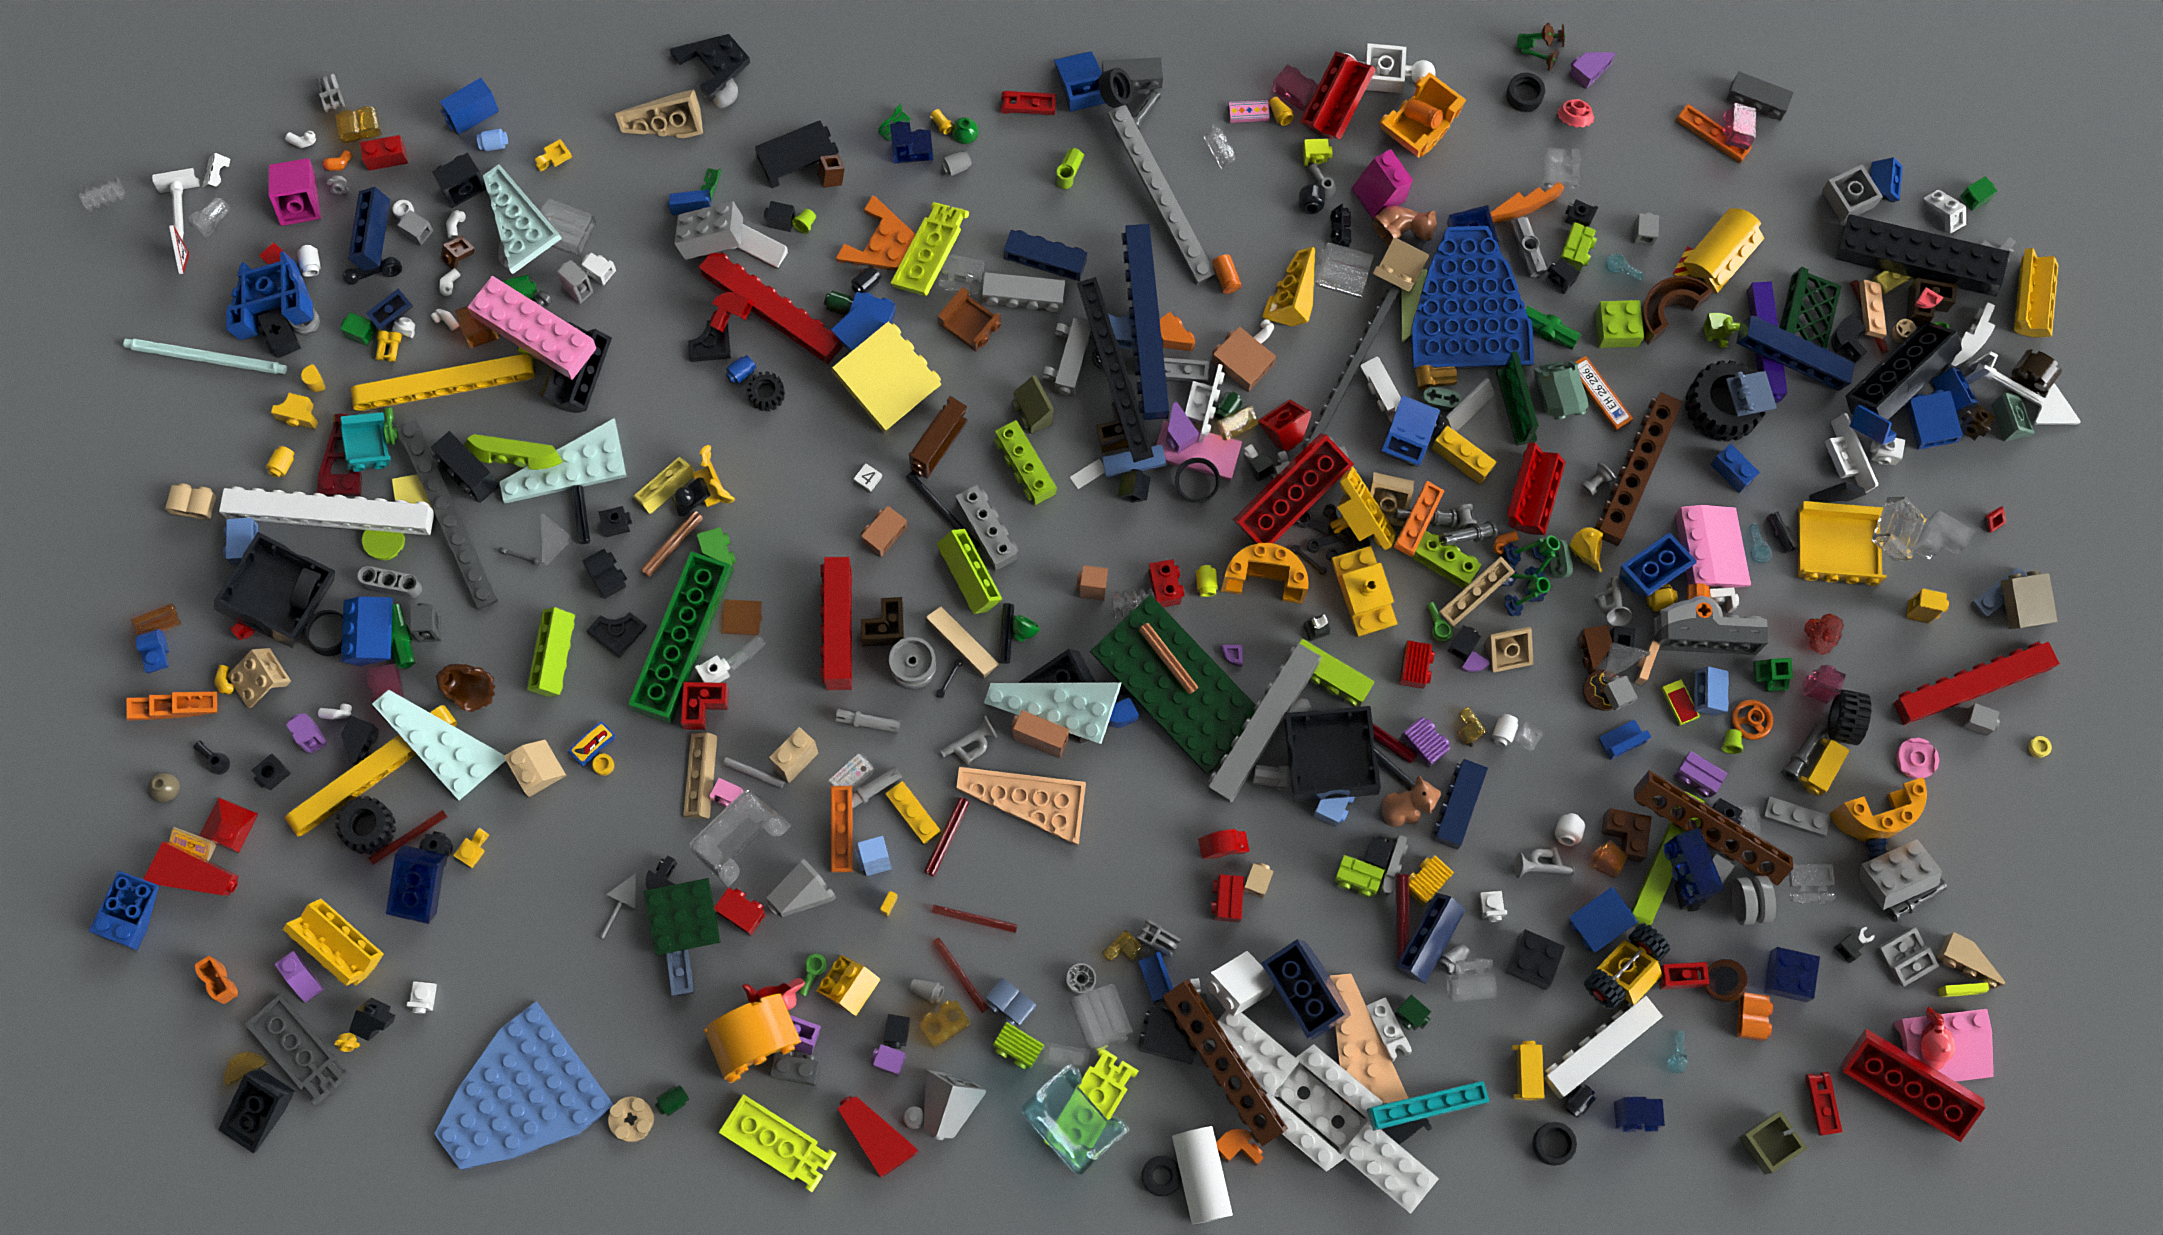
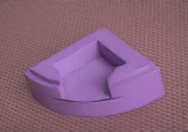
M1221 645L1224 658L1229 663L1242 667V645Z
M1472 651L1461 670L1477 672L1485 669L1490 664V661Z

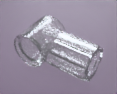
M216 197L202 211L194 212L190 216L188 223L201 235L208 237L213 234L217 223L231 208L220 197Z

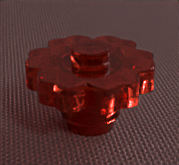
M1831 613L1823 615L1821 620L1818 618L1808 620L1804 627V632L1810 637V649L1821 655L1830 653L1832 647L1837 646L1842 637L1843 620Z

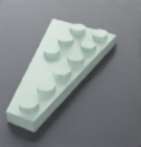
M498 164L484 174L483 178L490 196L499 235L505 249V256L509 263L508 267L511 273L514 274L562 238Z
M615 418L556 450L563 461L561 464L541 470H531L527 466L500 481L503 502L509 503L570 490L574 485H582L583 487L627 477Z
M990 683L984 703L1016 715H1020L1021 710L1069 729L1071 734L1102 744L1122 683Z
M390 690L372 703L458 800H461L506 761L505 755Z

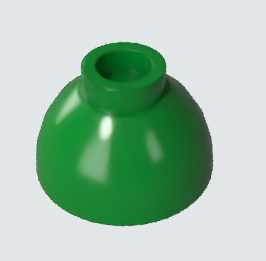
M962 117L954 122L951 133L957 142L969 144L977 139L979 129L974 120Z
M1023 615L1014 616L1012 625L1015 633L1013 637L1024 642L1026 639L1032 638L1039 633L1040 626L1036 622Z

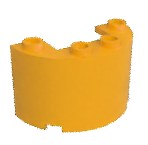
M1430 72L1425 77L1421 76L1415 84V93L1410 99L1416 98L1443 111L1442 121L1437 128H1430L1405 116V107L1409 101L1407 99L1400 105V110L1397 113L1393 110L1389 115L1385 114L1379 121L1382 131L1418 158L1420 156L1423 157L1438 143L1450 128L1453 119L1457 118L1466 102L1465 98Z
M1258 543L1242 549L1232 558L1226 569L1221 592L1241 595L1243 581L1246 580V576L1285 581L1282 601L1303 604L1309 583L1303 563L1292 551L1273 543Z
M1922 777L1903 783V789L1887 794L1893 810L1873 816L1865 796L1843 803L1830 812L1829 815L1834 824L1843 833L1857 838L1858 841L1866 842L1878 838L1889 839L1912 825L1922 814L1927 799L1925 780Z
M781 994L770 995L761 998L760 1002L748 1003L717 1018L704 1029L724 1080L729 1083L741 1079L740 1075L748 1071V1066L753 1063L754 1065H759L767 1060L766 1057L772 1053L782 1052V1054H787L795 1050V1045L801 1043Z

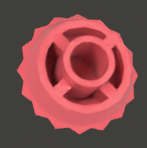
M1579 99L1566 101L1558 108L1557 115H1559L1558 119H1561L1562 123H1567L1568 126L1584 128L1594 123L1593 119L1595 117L1593 116L1591 106Z

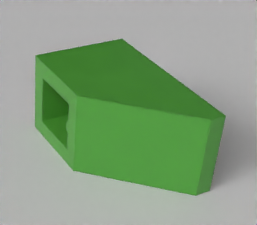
M721 527L697 534L704 556L728 563L732 571H735L733 564L737 562L733 551H728L727 545L731 543L727 532L723 533Z

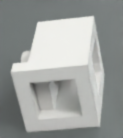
M593 253L587 254L581 264L584 272L603 286L616 271L612 261L609 260L608 262L601 255L596 256Z
M718 655L701 665L695 666L697 673L704 683H720L730 677L727 671L730 669L725 658L720 660ZM716 666L717 670L715 672H711L710 669Z

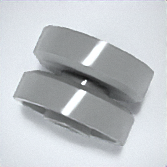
M908 637L897 642L890 651L889 665L891 674L899 685L907 689H918L931 682L936 672V658L934 650L928 642L921 638Z
M1766 875L1755 876L1751 881L1747 877L1735 878L1733 880L1731 902L1738 924L1741 926L1752 925L1755 921L1760 924L1772 923L1776 916V898L1769 877Z

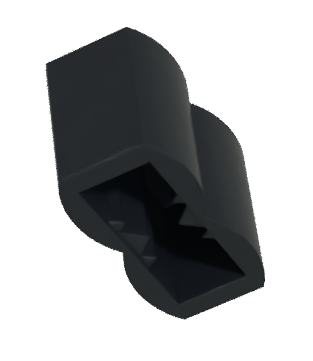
M602 549L582 560L604 599L626 587L624 581L627 580V577L622 569L617 570L614 564L617 561L611 552L607 553L605 549Z

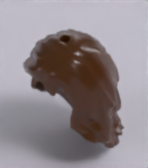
M449 664L436 675L438 689L446 698L459 706L460 709L474 712L492 703V697L495 695L493 690L496 687L493 684L494 677L490 676V673L484 671L483 668L467 664Z

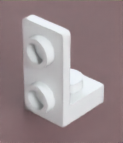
M1936 190L1924 197L1925 203L1945 215V231L1951 234L1966 225L1965 205L1941 190Z

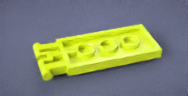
M933 202L931 214L928 218H924L890 283L892 287L927 296L961 231L959 226L963 218L968 217L969 211L956 207H951L950 209L948 205Z
M1102 1047L1097 1054L1100 1057L1094 1068L1091 1066L1088 1068L1044 1141L1046 1145L1080 1166L1083 1165L1128 1089L1124 1086L1130 1076L1135 1078L1139 1070L1123 1060L1119 1067L1115 1066L1114 1063L1118 1057Z
M744 1094L719 1131L721 1135L793 1181L797 1177L807 1183L805 1188L811 1192L814 1191L823 1176L816 1171L818 1167L827 1170L837 1154L830 1149L828 1152L816 1146L818 1141Z

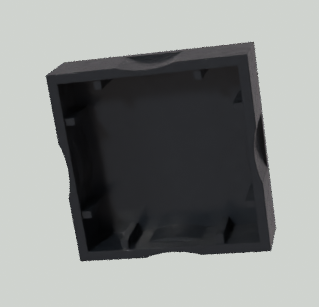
M257 532L244 552L239 566L228 577L214 599V610L293 648L307 622L333 583L335 570L309 557L299 555L285 545ZM303 568L321 574L319 583L316 585L314 597L307 605L306 610L289 605L293 588Z
M1371 706L1340 708L1326 712L1315 710L1285 713L1284 726L1293 802L1379 795L1381 784L1378 761L1373 746L1374 730Z

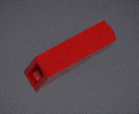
M162 842L143 880L161 886L229 896L238 886L237 879L239 875L171 842Z
M848 1096L839 1103L841 1106L837 1109L881 1178L919 1153L914 1145L857 1096L853 1098Z

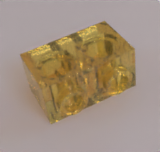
M948 1000L939 1007L940 1011L934 1015L931 1012L921 1019L922 1023L919 1026L934 1049L971 1025L970 1020L957 1000L953 1002ZM951 1011L959 1014V1019L955 1022L947 1019V1015ZM931 1024H939L941 1026L940 1032L931 1034L928 1031Z

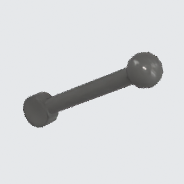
M502 547L499 548L498 552L530 561L534 565L540 564L538 557L531 558Z

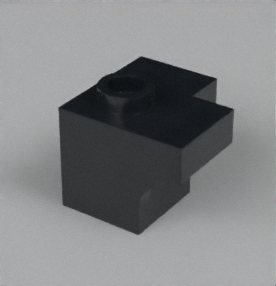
M371 997L356 1009L349 1032L369 1041L379 1033V1030L383 1031L394 1022L396 1015L389 1012L391 1006Z

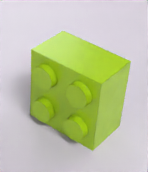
M1640 300L1600 301L1595 310L1599 348L1639 347L1644 339Z

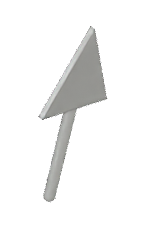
M636 873L606 894L617 900L618 903L600 936L601 939H604L622 903L635 909Z

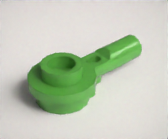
M387 407L384 409L386 423H384L385 439L387 444L392 443V445H396V440H399V433L397 428H393V409Z
M1435 602L1429 603L1427 607L1434 621L1432 636L1437 641L1446 642L1452 637L1453 629L1446 620L1441 619Z
M811 954L807 957L805 961V969L807 971L804 979L805 985L800 988L799 994L807 996L815 976L825 971L827 963L822 955Z

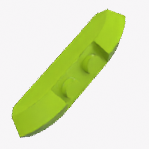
M476 434L468 437L464 444L479 461L485 463L495 461L499 464L510 463L519 467L529 466L531 470H541L554 467L563 462L552 445Z

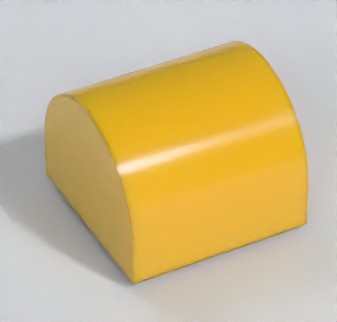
M312 364L305 367L301 373V378L309 390L313 392L324 390L325 384L315 365Z

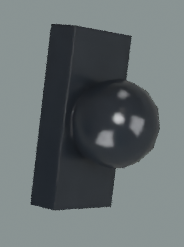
M698 477L687 487L678 488L671 499L678 515L685 516L711 495L704 478Z

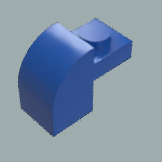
M160 629L136 636L137 650L141 653L146 673L149 674L169 667L166 653H169L165 634Z
M1130 697L1115 703L1108 726L1121 728L1138 721L1139 714Z

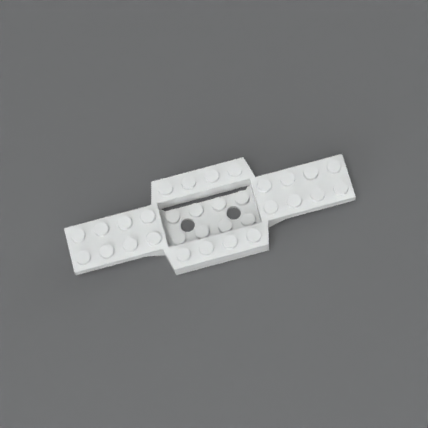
M1226 1010L1217 1022L1260 1087L1267 1092L1266 1096L1288 1127L1282 1134L1326 1172L1344 1158L1347 1159L1411 1214L1439 1178L1381 1129L1373 1131L1367 1109L1382 1105L1383 1101L1315 1044L1295 1057L1242 1012L1233 1017ZM1207 1039V1042L1215 1048L1214 1041ZM1303 1065L1307 1067L1311 1072H1313L1317 1077H1319L1323 1082H1325L1330 1088H1332L1336 1093H1338L1342 1098H1344L1349 1104H1351L1366 1118H1362L1358 1113H1356L1352 1108H1350L1346 1103H1344L1339 1097H1337L1320 1081H1318L1314 1076H1312L1308 1071H1306L1303 1068ZM1302 1086H1306L1310 1090V1096L1307 1099H1300L1298 1097L1297 1091ZM1275 1097H1280L1288 1105H1290L1302 1117H1304L1315 1128H1317L1321 1133H1323L1328 1139H1330L1334 1144H1336L1339 1147V1151H1337L1332 1145H1330L1326 1140H1324L1319 1134H1317L1312 1128H1310L1306 1123H1304L1299 1117H1297L1293 1112H1291ZM1340 1115L1344 1118L1345 1123L1342 1128H1335L1332 1125V1118L1334 1116Z

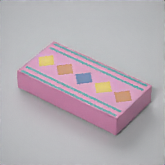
M1268 100L1229 102L1230 123L1269 121Z

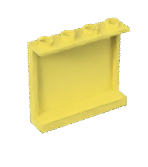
M889 321L831 369L832 373L883 433L941 386L939 375L935 371L931 372L926 366L928 364L927 361L913 351L915 348L908 339L904 340L900 335V329L894 323L891 325Z

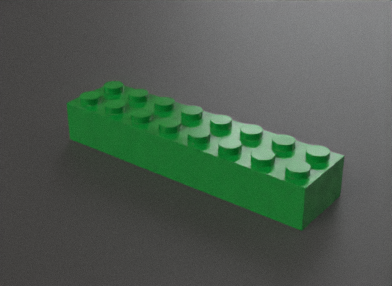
M692 551L690 552L628 703L632 711L672 724L683 696V682H689L733 573L730 564Z

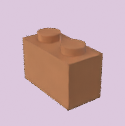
M889 506L884 510L881 509L876 514L875 521L871 525H866L862 530V543L882 557L908 528L907 520Z
M1083 565L1082 572H1078L1076 590L1080 591V598L1104 601L1108 568Z

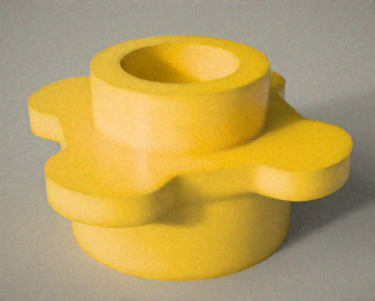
M344 1033L338 1036V1040L334 1042V1045L338 1046L337 1049L339 1051L350 1052L354 1048H358L360 1043L356 1042V1035Z

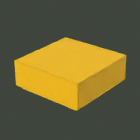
M888 892L880 907L881 914L889 916L898 899L896 893Z

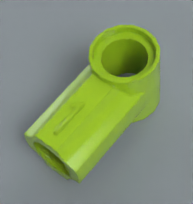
M1069 148L1061 165L1057 168L1056 185L1061 189L1072 187L1075 175L1084 159V154L1077 148Z

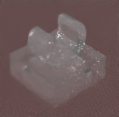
M1526 722L1514 738V741L1531 752L1544 733Z

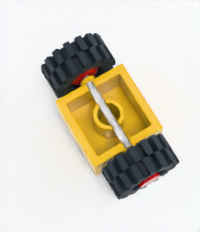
M1640 923L1629 935L1630 943L1624 939L1584 981L1586 990L1590 992L1591 996L1595 997L1596 1001H1599L1602 1006L1610 1010H1614L1623 999L1635 1005L1662 976L1659 962L1670 951V945L1667 944L1666 939L1662 938L1663 935L1661 933H1657L1655 928L1652 929V926Z

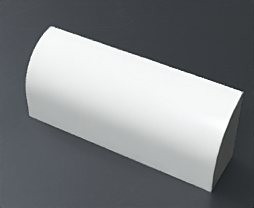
M1209 1126L1173 1135V1143L1192 1225L1232 1216L1213 1127Z

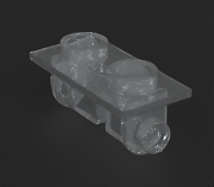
M1211 125L1203 137L1219 166L1223 168L1228 161L1233 163L1237 160L1236 153H1234L1231 145H1224L1227 144L1228 140L1223 130Z

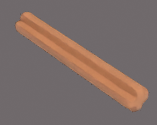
M693 511L641 568L644 575L651 577L702 520L700 513Z
M1145 623L1139 628L1140 633L1186 692L1192 694L1198 689L1197 684L1150 624Z

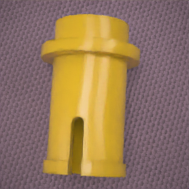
M936 109L930 114V118L939 127L940 133L946 135L952 131L953 123L951 120H947L940 109Z

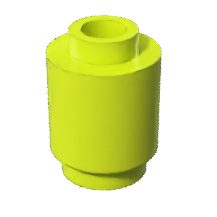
M1211 565L1200 566L1195 571L1197 591L1201 597L1216 595V590L1218 589L1216 569L1212 568Z

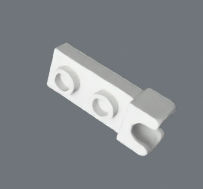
M1386 997L1366 1005L1391 1061L1394 1062L1397 1057L1395 1049H1401L1406 1056L1410 1055L1412 1049Z

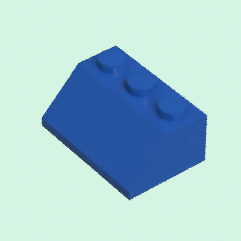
M1669 532L1622 564L1619 578L1632 592L1648 597L1692 567L1697 561Z
M355 597L344 600L341 662L362 667L391 658L393 598Z

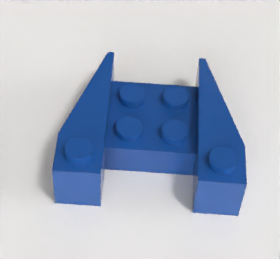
M284 251L280 252V262L251 269L244 262L241 263L237 274L239 278L236 288H233L231 294L233 300L226 310V330L237 339L243 340L258 336V313L281 307V314L294 325L313 320V302L296 262Z

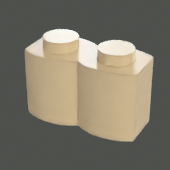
M179 483L178 486L171 485L165 509L173 515L211 520L217 497L207 487L192 489L190 485Z

